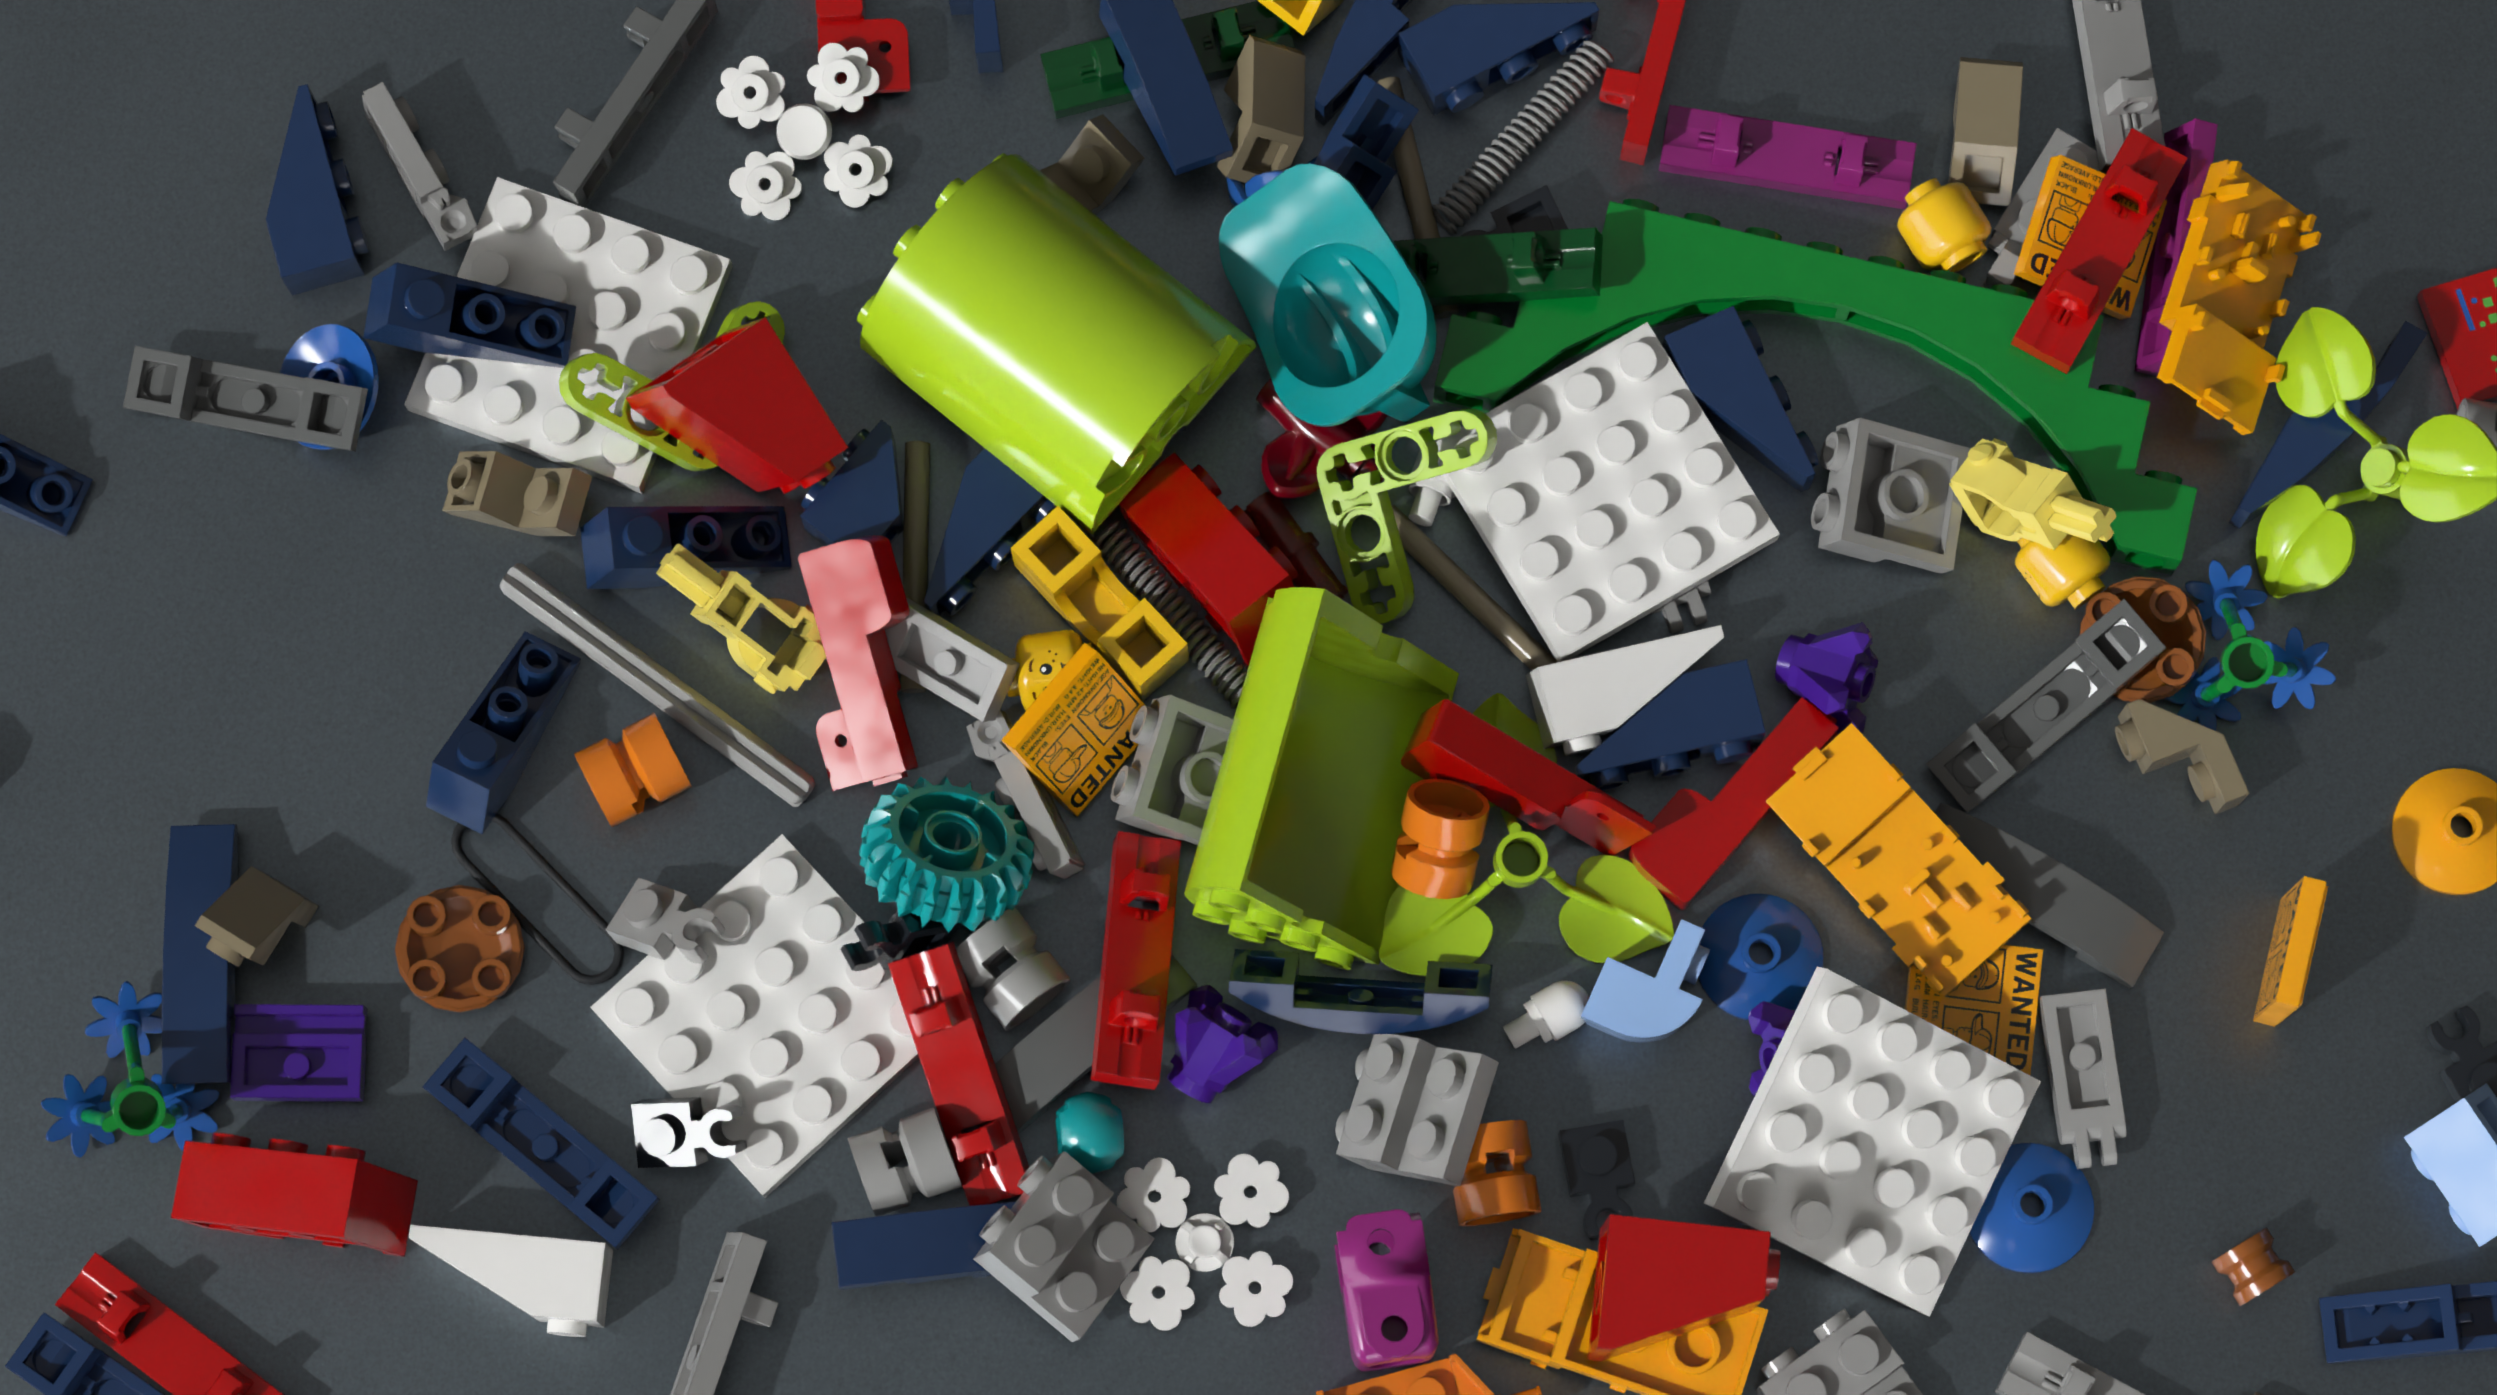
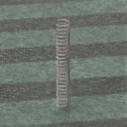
M1584 41L1583 48H1577L1576 55H1570V62H1564L1563 69H1557V76H1551L1550 83L1544 84V90H1539L1537 97L1531 98V104L1525 105L1524 111L1518 112V118L1511 120V126H1505V133H1499L1498 140H1492L1491 147L1485 148V154H1480L1478 161L1472 162V168L1466 169L1465 175L1459 176V183H1453L1452 190H1446V197H1440L1439 204H1433L1432 209L1435 218L1444 229L1451 234H1457L1455 225L1464 227L1461 218L1470 220L1468 211L1477 213L1475 204L1483 205L1481 196L1483 198H1490L1488 190L1496 191L1495 183L1503 184L1501 175L1509 177L1508 169L1516 170L1515 162H1523L1521 154L1529 156L1528 148H1536L1535 141H1542L1540 133L1549 134L1548 127H1555L1554 119L1562 120L1560 112L1568 113V106H1575L1573 98L1581 99L1580 91L1588 92L1587 84L1594 85L1593 77L1601 78L1600 70L1606 71V63H1614V58L1608 50L1594 41ZM1588 46L1593 47V50H1594L1595 52H1593L1592 50L1588 49ZM1581 53H1585L1587 58L1583 57ZM1575 60H1578L1582 67L1576 64ZM1568 67H1571L1575 73L1571 72ZM1562 74H1565L1568 80L1563 78ZM1555 81H1558L1563 88L1556 85ZM1549 88L1553 89L1555 94L1551 93ZM1542 95L1546 96L1550 102L1543 99ZM1536 102H1537V103H1540V105L1542 106L1543 109H1541L1540 107H1538V106L1536 105ZM1529 109L1533 110L1537 117L1531 114ZM1523 116L1526 117L1531 124L1524 121ZM1516 123L1519 124V125H1521V127L1523 128V130H1521L1520 128H1518L1517 125H1516ZM1510 131H1513L1518 139L1511 135ZM1503 138H1506L1511 145L1506 143ZM1496 145L1501 146L1504 152L1499 150ZM1490 152L1494 153L1499 160L1492 157ZM1483 159L1487 160L1492 167L1485 164ZM1477 166L1482 168L1485 174L1479 171ZM1470 173L1474 174L1480 182L1472 178ZM1464 181H1467L1473 189L1467 186ZM1457 188L1462 189L1465 195L1460 193ZM1451 195L1455 196L1461 204L1453 200ZM1444 202L1448 203L1454 211L1446 207ZM1437 209L1441 210L1451 223L1448 224Z
M1120 521L1112 522L1096 537H1094V533H1089L1088 538L1101 550L1102 557L1108 558V565H1114V572L1121 573L1120 578L1121 580H1127V587L1134 588L1133 594L1140 595V601L1145 597L1164 619L1185 601V596H1179L1166 609L1160 611L1165 604L1178 594V588H1173L1160 601L1153 604L1159 596L1172 586V581L1164 582L1153 594L1147 596L1152 589L1165 579L1166 573H1160L1147 586L1140 589L1146 581L1159 571V566L1151 567L1140 579L1134 581L1139 574L1152 564L1153 558H1147L1133 572L1127 574L1132 567L1146 556V551H1140L1127 564L1121 566L1126 559L1138 551L1140 543H1134L1120 557L1114 559L1119 552L1132 543L1133 536L1125 537L1113 550L1107 552L1112 545L1122 539L1127 533V528H1121L1107 542L1101 544L1106 537L1120 527ZM1191 604L1183 605L1166 621L1173 626L1178 619L1191 609ZM1192 611L1179 624L1173 626L1178 634L1198 616V611ZM1198 619L1179 635L1186 641L1191 634L1204 624V619ZM1205 626L1192 639L1186 641L1188 643L1189 656H1192V663H1198V670L1205 671V678H1212L1211 685L1218 686V693L1224 694V701H1231V708L1237 709L1242 688L1234 694L1232 692L1245 681L1247 672L1242 673L1233 683L1225 687L1229 680L1243 670V664H1238L1218 680L1223 672L1236 663L1237 657H1230L1218 669L1211 672L1217 664L1230 655V649H1224L1211 662L1205 664L1210 657L1224 646V641H1219L1205 654L1198 657L1204 649L1217 639V634H1211L1198 647L1192 649L1198 641L1211 631V626Z

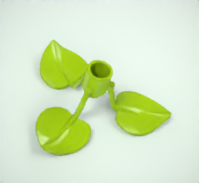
M2311 307L2302 313L2278 354L2276 365L2282 364L2285 366L2282 380L2279 383L2275 382L2280 398L2288 408L2299 415L2309 418L2321 417L2334 407L2337 415L2370 443L2371 449L2366 453L2361 462V478L2365 484L2362 488L2332 495L2324 502L2321 495L2314 488L2306 485H2296L2268 505L2258 526L2256 561L2266 590L2270 595L2278 599L2293 594L2320 590L2335 582L2348 569L2355 554L2356 535L2348 517L2335 511L2344 504L2362 500L2373 502L2381 494L2401 500L2403 507L2413 516L2424 521L2438 523L2466 517L2497 500V447L2480 426L2465 417L2444 414L2433 417L2419 426L2410 437L2408 449L2388 444L2385 436L2377 434L2351 412L2345 402L2366 396L2374 386L2376 363L2368 340L2351 321L2337 312L2321 307Z
M1501 693L1492 695L1472 713L1557 764L1554 747L1547 749L1543 747L1538 724L1520 711L1505 695ZM1488 801L1490 808L1496 806L1492 802ZM1500 808L1509 835L1503 838L1494 853L1493 867L1495 872L1468 896L1466 894L1452 899L1425 897L1398 885L1391 894L1386 907L1379 958L1383 964L1392 969L1418 976H1426L1428 961L1474 963L1487 949L1493 935V926L1489 917L1475 905L1502 882L1511 887L1523 888L1532 885L1539 878L1547 880L1560 893L1571 897L1560 910L1559 928L1568 947L1578 956L1588 961L1604 964L1607 957L1618 962L1631 959L1646 951L1668 944L1674 937V928L1670 912L1661 893L1638 872L1633 863L1618 856H1591L1580 865L1576 874L1575 886L1560 877L1554 868L1547 865L1548 851L1544 842L1537 835L1522 831V827L1516 817Z

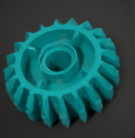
M920 776L912 787L898 783L894 792L890 795H881L879 802L871 811L870 817L866 818L861 834L863 839L859 850L861 857L859 865L865 868V884L877 887L879 902L897 903L898 917L912 913L920 917L922 928L932 920L942 922L948 933L957 923H962L974 932L982 920L985 922L991 919L997 921L1006 910L1010 909L1013 911L1015 905L1020 902L1023 891L1028 888L1033 873L1031 865L1034 859V842L1028 839L1029 836L1025 823L1021 820H1015L1014 806H998L996 804L995 791L982 795L973 791L971 781L963 788L953 786L945 776L938 785H932Z

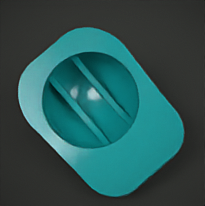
M1311 163L1297 164L1286 169L1234 207L1225 216L1219 233L1220 259L1225 275L1234 289L1252 327L1275 391L1283 405L1294 416L1315 426L1329 427L1342 424L1354 416L1370 415L1380 411L1406 423L1431 406L1420 384L1428 373L1436 352L1437 330L1431 302L1421 281L1407 264L1394 241L1353 183L1342 174L1328 167Z

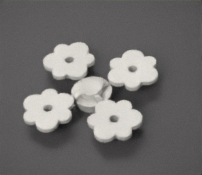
M828 43L821 48L818 54L819 65L812 66L807 73L808 82L812 86L817 87L814 93L817 106L802 103L796 104L785 111V102L780 95L785 88V79L777 72H770L768 63L761 57H746L742 60L738 69L731 67L722 72L721 83L725 88L719 92L716 99L717 108L722 115L729 118L738 117L740 125L747 129L757 127L761 119L767 122L779 119L776 135L778 143L784 152H774L768 157L759 151L751 152L745 159L746 167L736 169L730 176V189L736 196L743 198L741 208L745 214L756 216L762 212L770 220L784 219L791 210L790 199L798 197L802 192L800 180L793 177L795 163L792 157L808 160L819 156L824 151V161L830 169L824 176V184L831 191H839L840 198L844 204L853 208L862 207L869 201L871 194L881 196L886 193L889 183L884 175L891 170L893 165V158L889 150L882 146L871 147L870 140L864 135L853 136L848 144L835 142L829 145L832 138V126L824 111L834 112L843 106L849 112H857L864 105V97L874 94L879 88V74L874 68L867 65L868 54L864 49L854 47L847 51L844 46L838 43ZM840 73H845L847 76V80L843 84L837 82V76ZM754 87L756 95L754 98L749 99L746 96V92L749 88ZM855 164H859L862 168L861 173L857 176H854L851 171ZM764 179H769L771 182L768 190L761 188V182Z
M1239 1154L1231 1159L1228 1165V1174L1219 1176L1214 1184L1216 1194L1223 1198L1219 1206L1222 1218L1213 1214L1201 1213L1191 1216L1186 1220L1187 1206L1183 1200L1190 1193V1184L1185 1178L1176 1177L1173 1164L1165 1158H1154L1146 1164L1144 1170L1139 1167H1133L1125 1173L1124 1182L1127 1188L1122 1190L1117 1197V1207L1132 1220L1137 1219L1138 1225L1148 1233L1155 1232L1160 1227V1224L1167 1228L1180 1226L1176 1235V1250L1182 1261L1171 1259L1162 1264L1156 1257H1146L1141 1261L1139 1271L1130 1272L1120 1285L1123 1298L1127 1302L1132 1303L1129 1312L1135 1322L1142 1324L1150 1320L1154 1327L1162 1331H1169L1178 1326L1182 1317L1181 1310L1191 1308L1195 1302L1193 1290L1187 1287L1190 1281L1188 1267L1197 1271L1208 1272L1223 1266L1222 1276L1227 1285L1221 1288L1219 1299L1225 1307L1234 1308L1237 1321L1246 1327L1259 1325L1266 1315L1278 1317L1283 1314L1286 1308L1283 1296L1288 1294L1293 1286L1291 1272L1285 1266L1272 1265L1270 1255L1263 1251L1255 1252L1249 1260L1241 1256L1230 1258L1234 1248V1237L1227 1224L1239 1225L1247 1220L1251 1226L1262 1228L1268 1224L1270 1213H1278L1287 1206L1289 1192L1283 1183L1277 1181L1280 1172L1275 1163L1265 1161L1259 1165L1258 1161L1249 1154ZM1247 1188H1254L1257 1191L1256 1196L1253 1198L1246 1197L1244 1192ZM1152 1192H1158L1161 1195V1199L1158 1202H1151L1149 1200V1195ZM1251 1284H1259L1261 1291L1258 1294H1252L1249 1291ZM1156 1288H1162L1165 1291V1295L1160 1299L1153 1296V1291Z

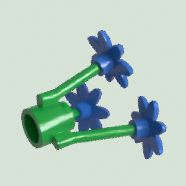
M2215 559L2209 564L2211 584L2202 581H2188L2185 583V588L2193 597L2202 600L2196 606L2199 608L2203 621L2212 617L2211 631L2212 636L2216 640L2222 639L2228 628L2230 630L2232 640L2224 647L2220 658L2221 669L2224 674L2219 678L2220 662L2217 657H2212L2203 667L2201 675L2196 672L2193 680L2175 695L2164 699L2175 704L2184 705L2176 715L2190 721H2194L2198 717V724L2214 731L2217 728L2216 716L2231 722L2241 719V714L2237 708L2225 699L2235 695L2242 688H2256L2262 684L2277 683L2271 702L2274 708L2283 707L2294 692L2298 701L2305 708L2313 709L2316 702L2311 684L2331 685L2336 682V677L2333 673L2322 667L2315 666L2329 651V644L2327 642H2319L2304 650L2302 633L2297 627L2289 630L2285 650L2275 643L2263 642L2260 638L2247 635L2246 631L2253 630L2255 623L2245 607L2264 603L2268 595L2262 590L2244 589L2249 583L2253 572L2251 565L2241 566L2228 579L2226 570Z
M125 981L118 993V1004L107 997L99 995L92 998L93 1007L104 1018L97 1019L88 1024L85 1034L90 1037L110 1035L106 1046V1053L109 1058L116 1057L125 1047L128 1078L116 1086L112 1092L111 1101H101L107 1086L105 1076L96 1077L84 1092L76 1077L66 1074L63 1079V1090L67 1100L46 1098L41 1101V1106L44 1110L52 1115L61 1117L46 1132L45 1138L47 1141L55 1142L71 1134L73 1154L80 1158L86 1153L90 1135L104 1144H113L115 1141L113 1131L118 1128L134 1136L149 1134V1141L151 1143H158L173 1131L175 1140L182 1151L185 1141H193L192 1127L207 1133H213L218 1130V1125L211 1116L200 1111L209 1107L218 1099L220 1094L218 1090L205 1089L193 1094L195 1083L176 1084V1087H174L172 1084H162L161 1074L152 1075L151 1080L145 1078L141 1055L147 1056L151 1051L150 1041L146 1033H162V1018L151 1015L162 1003L161 993H151L137 1002L133 985L129 981Z

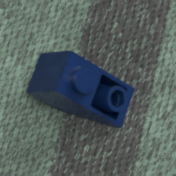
M881 419L871 432L862 429L847 445L848 448L842 454V459L846 462L831 480L825 477L815 483L801 503V506L805 509L800 515L805 531L824 546L869 535L884 536L892 544L903 531L904 523L896 443L891 426Z

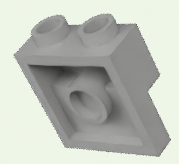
M1857 418L1836 426V432H1831L1826 437L1820 455L1822 468L1830 470L1827 491L1818 496L1811 513L1812 528L1820 531L1818 548L1873 563L1888 559L1940 574L1954 570L1963 507L1949 483L1967 459L1971 448L1864 418Z
M1173 695L1152 699L1150 707L1143 705L1135 715L1130 729V740L1138 744L1132 766L1125 765L1120 769L1111 790V800L1120 804L1115 820L1163 838L1182 839L1198 845L1233 719Z
M1374 1034L1370 1047L1364 1049L1356 1060L1355 1073L1359 1082L1351 1107L1343 1111L1336 1122L1335 1132L1339 1141L1336 1155L1369 1170L1460 1186L1499 1062L1480 1053L1436 1047L1420 1038L1395 1034Z
M1064 1151L1049 1160L1044 1156H1040L1026 1170L1017 1184L1024 1191L1011 1209L1004 1205L988 1220L979 1234L986 1242L973 1260L1067 1339L1074 1342L1082 1338L1155 1238L1110 1201L1114 1194L1113 1191Z
M1845 1308L1813 1331L1820 1340V1343L1799 1357L1794 1348L1790 1347L1760 1369L1768 1380L1755 1390L1758 1395H1923L1901 1366L1904 1362L1866 1310L1852 1319Z

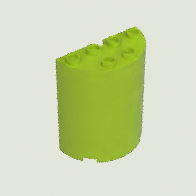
M1002 153L966 182L960 178L951 181L938 197L935 204L937 211L922 228L917 224L912 226L900 238L893 251V255L898 258L897 262L884 280L879 291L865 303L857 316V322L863 326L860 336V348L1053 504L1059 506L1089 533L1093 534L1160 458L1165 446L1173 435L1183 426H1188L1256 348V344L1250 337L1022 156Z
M1309 587L1283 588L1275 591L1274 598L1268 597L1184 892L1185 897L1194 904L1192 915L1208 922L1229 925L1228 934L1245 941L1263 944L1266 941V937H1269L1296 949L1316 952L1314 960L1330 967L1351 970L1354 960L1379 965V951L1383 936L1385 911L1391 894L1399 885L1392 877L1391 865L1397 838L1403 832L1401 818L1405 799L1411 784L1424 780L1401 765V758L1420 715L1443 699L1452 701L1459 673L1404 638L1382 633L1383 625L1326 589Z

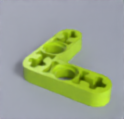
M761 301L749 302L729 312L716 338L728 330L741 326V322H747L756 317L759 319L766 317L783 343L785 335L784 321L780 313L770 304ZM599 353L579 356L568 362L561 371L559 378L560 394L565 403L574 410L684 469L696 472L717 467L716 464L701 454L696 457L693 454L694 450L674 436H670L669 443L665 442L664 437L668 432L659 426L647 431L639 428L631 418V406L626 397L652 381L651 379ZM595 368L599 371L597 382L601 386L613 392L622 389L624 382L628 385V388L617 401L601 392L586 398L582 394L585 384L577 379L578 373L583 374ZM616 401L613 414L608 408Z
M1476 409L1452 411L1337 444L1327 449L1320 457L1317 466V480L1351 602L1354 608L1378 623L1391 622L1404 616L1412 607L1415 597L1414 584L1387 490L1472 467L1488 460L1497 444V430L1492 419L1484 412ZM1462 420L1466 430L1476 429L1479 441L1473 442L1470 445V456L1465 447H1456L1438 452V445L1435 440L1461 432L1459 421ZM1430 427H1433L1434 429L1433 436L1429 432ZM1401 437L1413 439L1421 449V463L1412 473L1401 471L1392 460L1393 445ZM1372 444H1375V452L1371 448ZM1344 454L1348 463L1375 458V464L1378 470L1355 476L1353 478L1354 488H1352L1349 480L1339 481L1336 475V468L1344 465ZM1439 458L1443 462L1442 466L1438 465ZM1381 475L1385 479L1383 483L1380 482ZM1360 515L1372 517L1380 527L1381 537L1379 543L1370 551L1359 548L1351 537L1352 524ZM1385 555L1387 556L1389 564L1376 567L1381 584L1383 586L1393 585L1396 597L1387 601L1388 611L1383 602L1373 603L1370 597V591L1375 590L1379 584L1375 568L1362 572L1360 562H1369Z

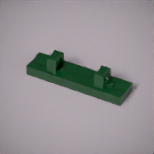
M1259 1L1181 19L1208 82L1230 77L1249 35L1295 48L1290 26ZM1214 31L1218 32L1220 55L1218 54L1217 46L1215 43L1213 35ZM1110 37L1040 54L1056 119L1134 100L1123 79L1125 64Z
M1596 227L1394 241L1407 264L1421 281L1432 306L1600 296L1603 235ZM1427 259L1426 283L1419 276V260Z

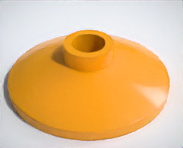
M2447 768L2424 775L2404 792L2393 814L2392 840L2400 862L2414 879L2434 891L2449 895L2473 894L2485 890L2497 882V783L2472 770ZM2458 816L2466 818L2472 826L2471 836L2462 838L2454 834L2451 829L2452 818Z

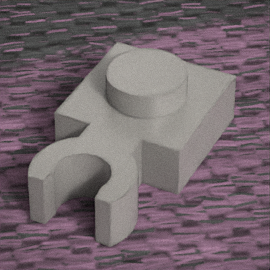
M638 878L605 930L616 943L662 960L666 959L673 946L676 945L690 962L705 963L709 956L695 942L696 938L707 931L723 935L726 929L713 912L705 908H698L687 894Z

